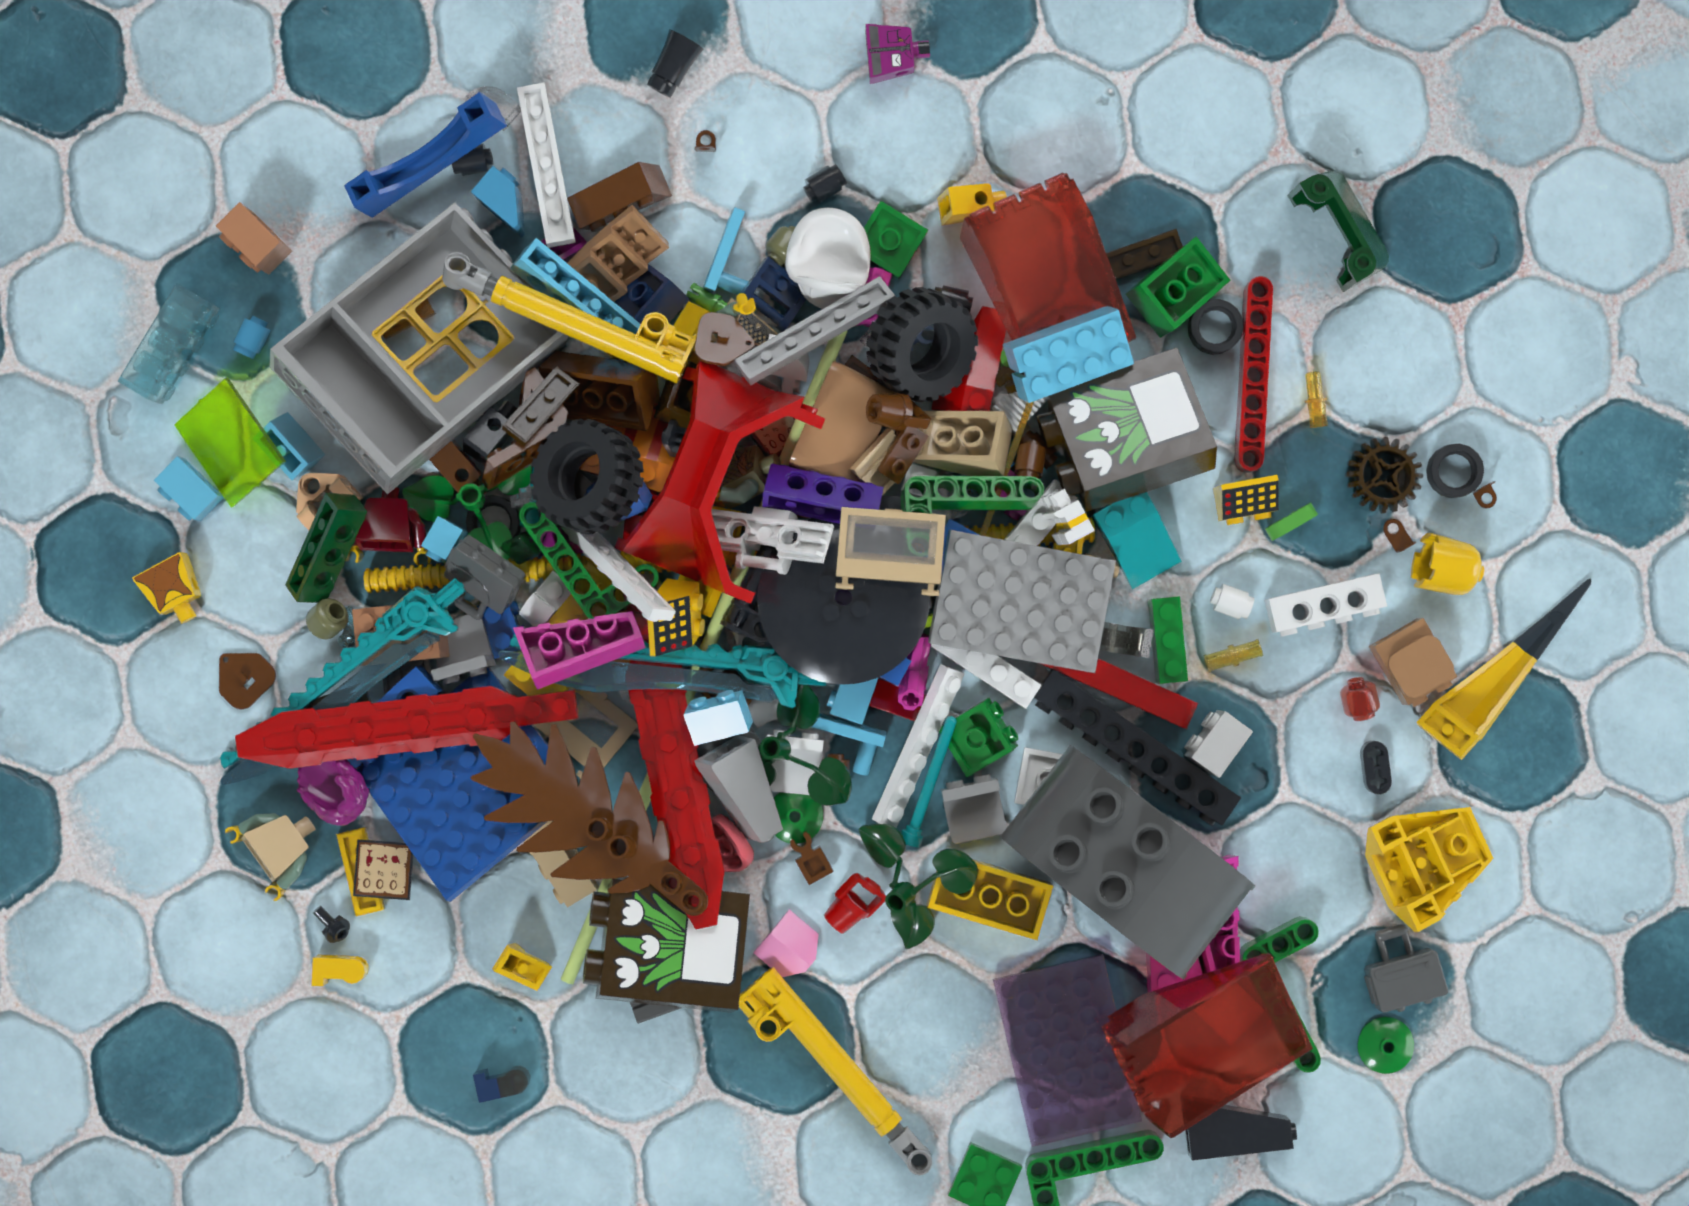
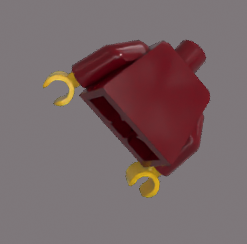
M398 487L388 494L382 489L381 498H368L364 507L368 512L345 561L350 560L351 551L355 552V562L358 563L363 559L362 550L413 552L414 548H417L414 562L416 565H419L418 555L421 553L426 554L427 552L421 546L426 538L425 525L417 511L409 507L406 499H398ZM428 557V564H430L432 558Z

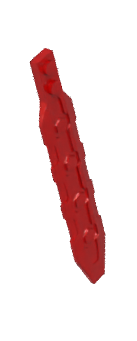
M623 594L624 601H627V596ZM632 604L626 608V611L633 612L642 638L649 644L648 619L644 618L641 610ZM631 660L625 677L630 701L634 705L637 718L642 760H645L652 792L650 799L653 814L657 817V821L664 822L669 836L670 859L668 861L701 887L708 896V906L702 914L697 916L686 914L694 928L697 930L716 926L725 871L719 842L715 839L708 806L710 799L707 784L703 782L702 774L695 764V760L698 759L697 749L699 746H694L683 715L688 705L685 695L687 688L682 665ZM671 878L669 881L671 888L674 889L677 886L675 878ZM695 895L691 898V904L694 907L699 904V898Z
M494 686L463 689L462 692L433 696L422 694L407 696L406 699L377 703L365 701L350 703L349 706L285 711L236 735L235 740L238 757L291 769L352 758L364 760L378 758L379 755L409 751L413 753L429 752L441 747L466 744L477 746L473 738L475 733L502 741L510 735L511 722H516L520 727L578 719L579 716L575 690L518 697Z

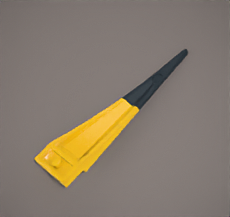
M1587 579L1526 632L1436 700L1416 722L1417 725L1462 760L1477 742L1483 739L1591 585V579Z

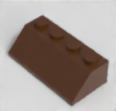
M555 351L538 367L544 379L557 366L579 383L575 392L563 404L568 411L567 419H591L609 426L646 431L649 428L658 391L654 373L624 360Z

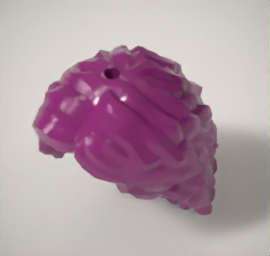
M347 759L322 762L321 765L298 768L297 782L299 786L297 792L301 794L307 806L314 810L318 817L326 821V823L345 826L356 820L364 811L369 796V789L366 786L363 775Z

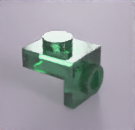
M527 530L503 542L500 547L518 565L539 556L541 552Z

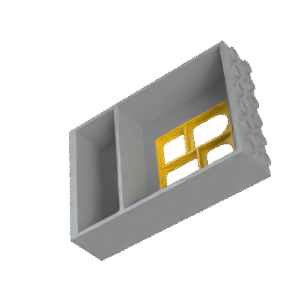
M456 203L449 206L270 349L271 370L387 494L481 417L490 407H493L523 382L527 371L534 367L538 369L555 351H560L566 345L569 337L506 309L503 305L500 306L491 302V296L487 294L480 296L464 288L459 290L466 297L467 308L458 319L442 332L435 333L421 319L415 309L437 290L447 287L442 278L444 262L448 254L453 252L465 254L472 264L492 272V277L499 279L503 275L512 279L513 282H518L534 289L510 269L512 259L509 254L503 249L499 250L493 243L491 235L485 229H480L473 222L474 219L470 212L465 208H460ZM403 319L407 320L426 341V344L405 361L400 360L381 339L385 332ZM482 320L489 322L496 328L499 340L495 348L486 356L477 358L458 338V333L472 322ZM449 345L468 365V370L440 394L433 395L416 378L413 370L439 348Z

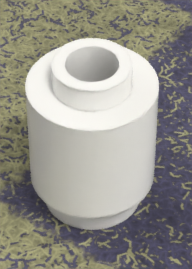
M1222 584L1220 588L1215 587L1210 603L1214 604V611L1237 619L1241 617L1247 619L1254 604V597L1249 596L1248 592Z

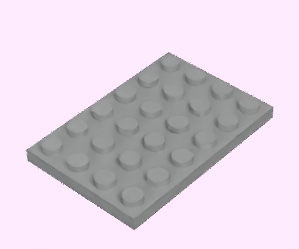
M949 530L942 563L941 583L938 585L939 596H936L928 643L1095 673L1116 561Z

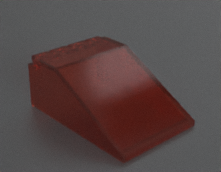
M1062 172L1044 180L1047 190H1044L1041 183H1037L1019 191L1021 202L1018 201L1015 194L994 202L993 207L996 212L994 214L989 206H985L970 213V217L964 218L960 234L961 242L1012 341L1105 306L1119 310L1128 343L1136 339V334L1094 218L1074 179H1070L1067 173L1064 174Z
M1269 953L1143 994L1107 1016L1109 1022L1102 1026L1109 1045L1113 1046L1112 1051L1120 1068L1124 1069L1123 1074L1131 1091L1135 1092L1133 1095L1141 1112H1146L1144 1114L1146 1119L1169 1138L1176 1137L1313 1049L1275 962Z

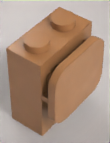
M1416 618L1369 646L1402 705L1412 704L1413 707H1416L1428 700L1427 694L1434 690L1439 693L1453 685L1451 681L1458 677L1441 642L1434 637L1424 618Z

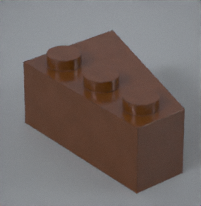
M637 162L569 196L567 200L579 229L597 232L607 226V223L614 220L631 205L640 210L669 198L672 194L660 165Z

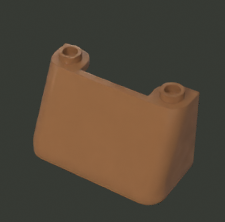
M833 361L813 405L814 408L818 409L816 415L825 418L822 429L805 423L792 453L789 466L795 469L816 471L819 474L844 477L848 480L860 482L856 474L851 472L850 468L874 443L882 428V425L868 421L866 417L867 401L874 394H894L896 392L843 364Z

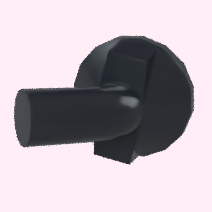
M321 905L314 910L313 914L325 926L322 933L328 942H339L347 937L350 929V923L347 919L340 915L334 919Z

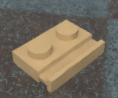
M888 428L850 468L851 472L856 474L860 482L873 483L876 486L884 487L882 496L895 483L877 471L880 463L897 438L894 431Z

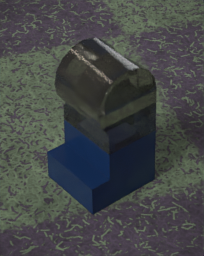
M515 1066L508 1072L489 1076L488 1068L478 1070L473 1074L479 1103L520 1094L527 1088L531 1080L529 1071L522 1066Z

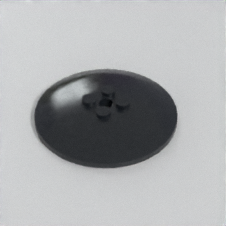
M811 518L807 521L834 525L824 563L792 560L786 575L779 574L776 570L762 569L758 584L757 603L763 631L776 653L790 667L809 678L839 685L857 684L876 679L897 667L918 643L924 631L929 613L930 596L921 595L922 589H928V584L848 577V583L854 584L853 589H847L852 594V600L848 605H839L835 600V595L841 590L836 588V582L842 583V577H836L840 524ZM876 525L875 531L855 527L853 552L904 556L903 535L891 526ZM793 533L792 544L797 540V533ZM775 547L768 558L779 559L777 556L778 551Z

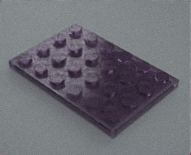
M1103 954L992 979L1031 1147L1142 1121Z

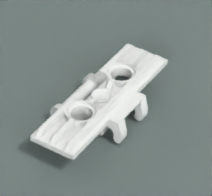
M754 506L752 514L711 510L721 549L737 552L735 560L737 568L745 569L747 566L769 569L786 575L792 560L824 563L834 529L833 524L798 520L795 513L788 510ZM739 526H745V533L739 538H734L733 531ZM793 533H797V540L792 544ZM761 545H769L776 548L779 559L752 556L751 553L753 550L758 551Z

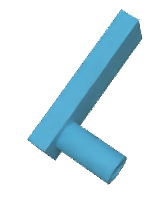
M736 207L731 211L703 288L711 293L718 287L738 295L749 282L723 271L745 211Z
M820 713L817 722L812 726V728L861 741L852 771L865 776L869 775L877 746L883 747L887 731L861 725L824 713Z

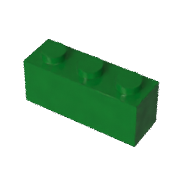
M1180 596L1148 599L1156 684L1188 681Z

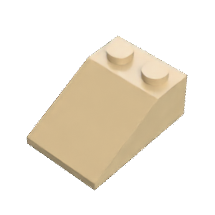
M924 411L931 418L928 429L919 428V430L929 437L915 458L914 463L967 476H1004L1013 430L1004 411Z

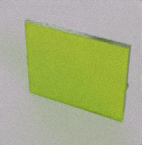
M228 377L224 378L203 399H199L198 403L174 424L231 508L235 507L256 487H260L264 480L286 462Z

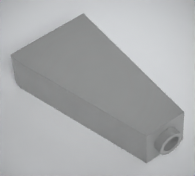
M737 735L695 760L696 767L747 839L765 843L772 840L775 834L783 830L755 739Z

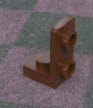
M907 427L902 431L896 430L894 434L897 438L877 468L878 472L897 484L902 481L929 437L918 428Z

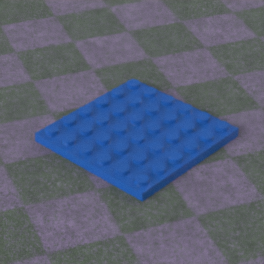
M489 667L486 668V674L468 677L450 693L486 686H494L503 691H508ZM533 724L520 726L532 741L544 764H546L548 750L546 741ZM510 735L502 741L510 744ZM466 744L435 748L434 751L421 753L409 751L379 755L368 767L362 765L357 771L363 775L369 793L446 901H453L547 823H504L484 820L485 815L524 795L491 789L471 780L472 775L493 768L481 753L478 745L470 746Z

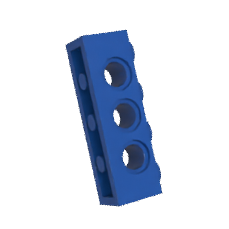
M419 665L412 669L377 702L405 699L407 692H412L415 695H439L444 689L436 681H433V677L422 665ZM352 758L347 760L354 768H357L361 765L368 767L377 758L364 760Z

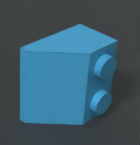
M492 166L472 189L471 193L484 207L522 238L525 235L522 194L517 188L519 183L505 168L499 171Z

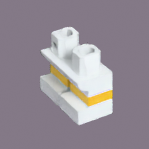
M1065 489L1055 490L1041 498L1048 511L1042 514V516L1046 519H1054L1059 529V532L1052 535L1057 545L1071 544L1094 531L1079 500L1071 501Z

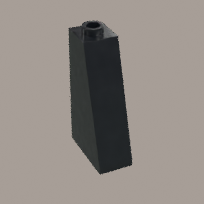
M1190 1098L1181 1099L1187 1151L1192 1161L1294 1149L1293 1140H1297V1130L1295 1123H1291V1120L1286 1115Z

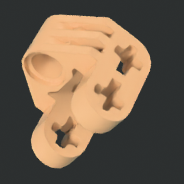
M307 473L300 478L296 512L298 513L297 518L308 530L318 511L313 503L320 502L324 498L325 493L356 495L359 501L362 499L361 494L345 476L328 473ZM317 479L320 483V488L316 493L311 494L308 490V484L311 480Z

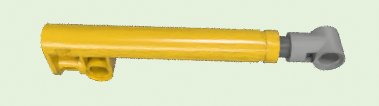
M453 252L445 258L442 278L444 284L450 289L458 290L464 288L480 296L487 294L491 296V302L497 305H503L506 309L674 383L679 382L694 351L697 334L691 337L676 330V326L669 324L667 318L661 313L653 312L647 314L637 333L634 334L528 286L513 282L512 279L503 275L499 279L492 277V272L472 264L468 256L463 253Z
M774 967L767 970L740 993L739 1008L748 1017L747 1022L756 1031L757 1036L761 1040L766 1042L773 1041L789 1028L870 1125L874 1126L875 1131L881 1137L886 1135L890 1139L888 1144L905 1162L909 1171L915 1175H924L929 1172L932 1166L929 1149L919 1141L908 1126L903 1127L899 1123L902 1117L896 1110L892 1109V1105ZM765 1020H771L776 1024L777 1029L773 1033H765L761 1029V1023ZM916 1154H923L927 1158L925 1164L921 1166L914 1165L911 1159Z

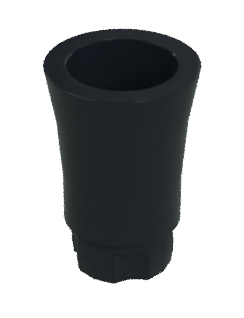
M669 29L664 47L652 70L653 74L648 80L647 85L666 97L671 98L676 87L680 86L684 76L704 49L689 38Z

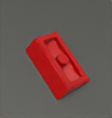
M878 679L869 706L915 721L922 706H918L915 710L904 709L903 705L898 702L899 687Z

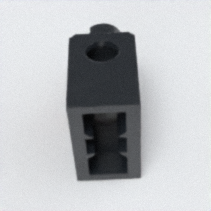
M505 401L498 411L490 407L463 439V451L485 467L487 456L495 449L501 448L510 435L502 430V425L517 408L509 401ZM492 426H497L500 429L497 431H492L489 428Z

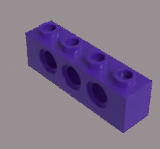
M771 463L764 488L762 507L788 510L796 515L840 524L842 507L880 510L884 487L876 486L873 483H862L848 480L844 477H833L819 474L816 471H805L791 468L787 465ZM855 523V527L875 531L876 525Z

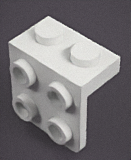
M774 729L773 734H767V737H777L778 732H784L786 730ZM802 732L801 737L790 735L785 737L791 745L790 754L811 763L818 768L822 761L824 739H818L819 734ZM786 759L783 761L776 760L772 764L776 770V779L770 786L771 791L809 795L807 784L810 776L815 773L813 770Z

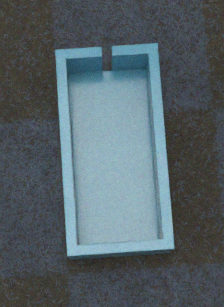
M1110 306L1099 308L1003 344L1009 367L1016 371L1012 373L1018 397L1028 403L1134 364L1120 312L1118 309Z

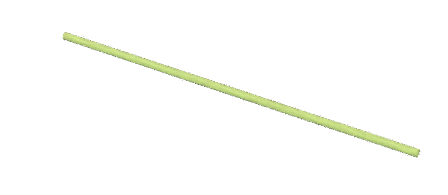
M848 331L828 341L802 402L803 404L813 407L832 362L836 361ZM795 419L779 457L781 465L789 466L792 453L805 426L804 422ZM763 498L760 502L759 507H762ZM735 563L729 576L730 580L735 585L740 586L749 567L746 566L745 569H740L736 567ZM722 593L700 645L702 651H706L709 645L717 644L724 627L720 622L725 620L732 607V596ZM692 666L685 681L687 705L694 699L697 688L692 684V677L699 671L700 667ZM648 772L639 790L645 810L649 806L650 796L652 795ZM602 879L597 892L607 893L608 884L612 879ZM590 910L561 976V980L568 984H574L585 958L586 950L589 948L597 929L595 926H589Z

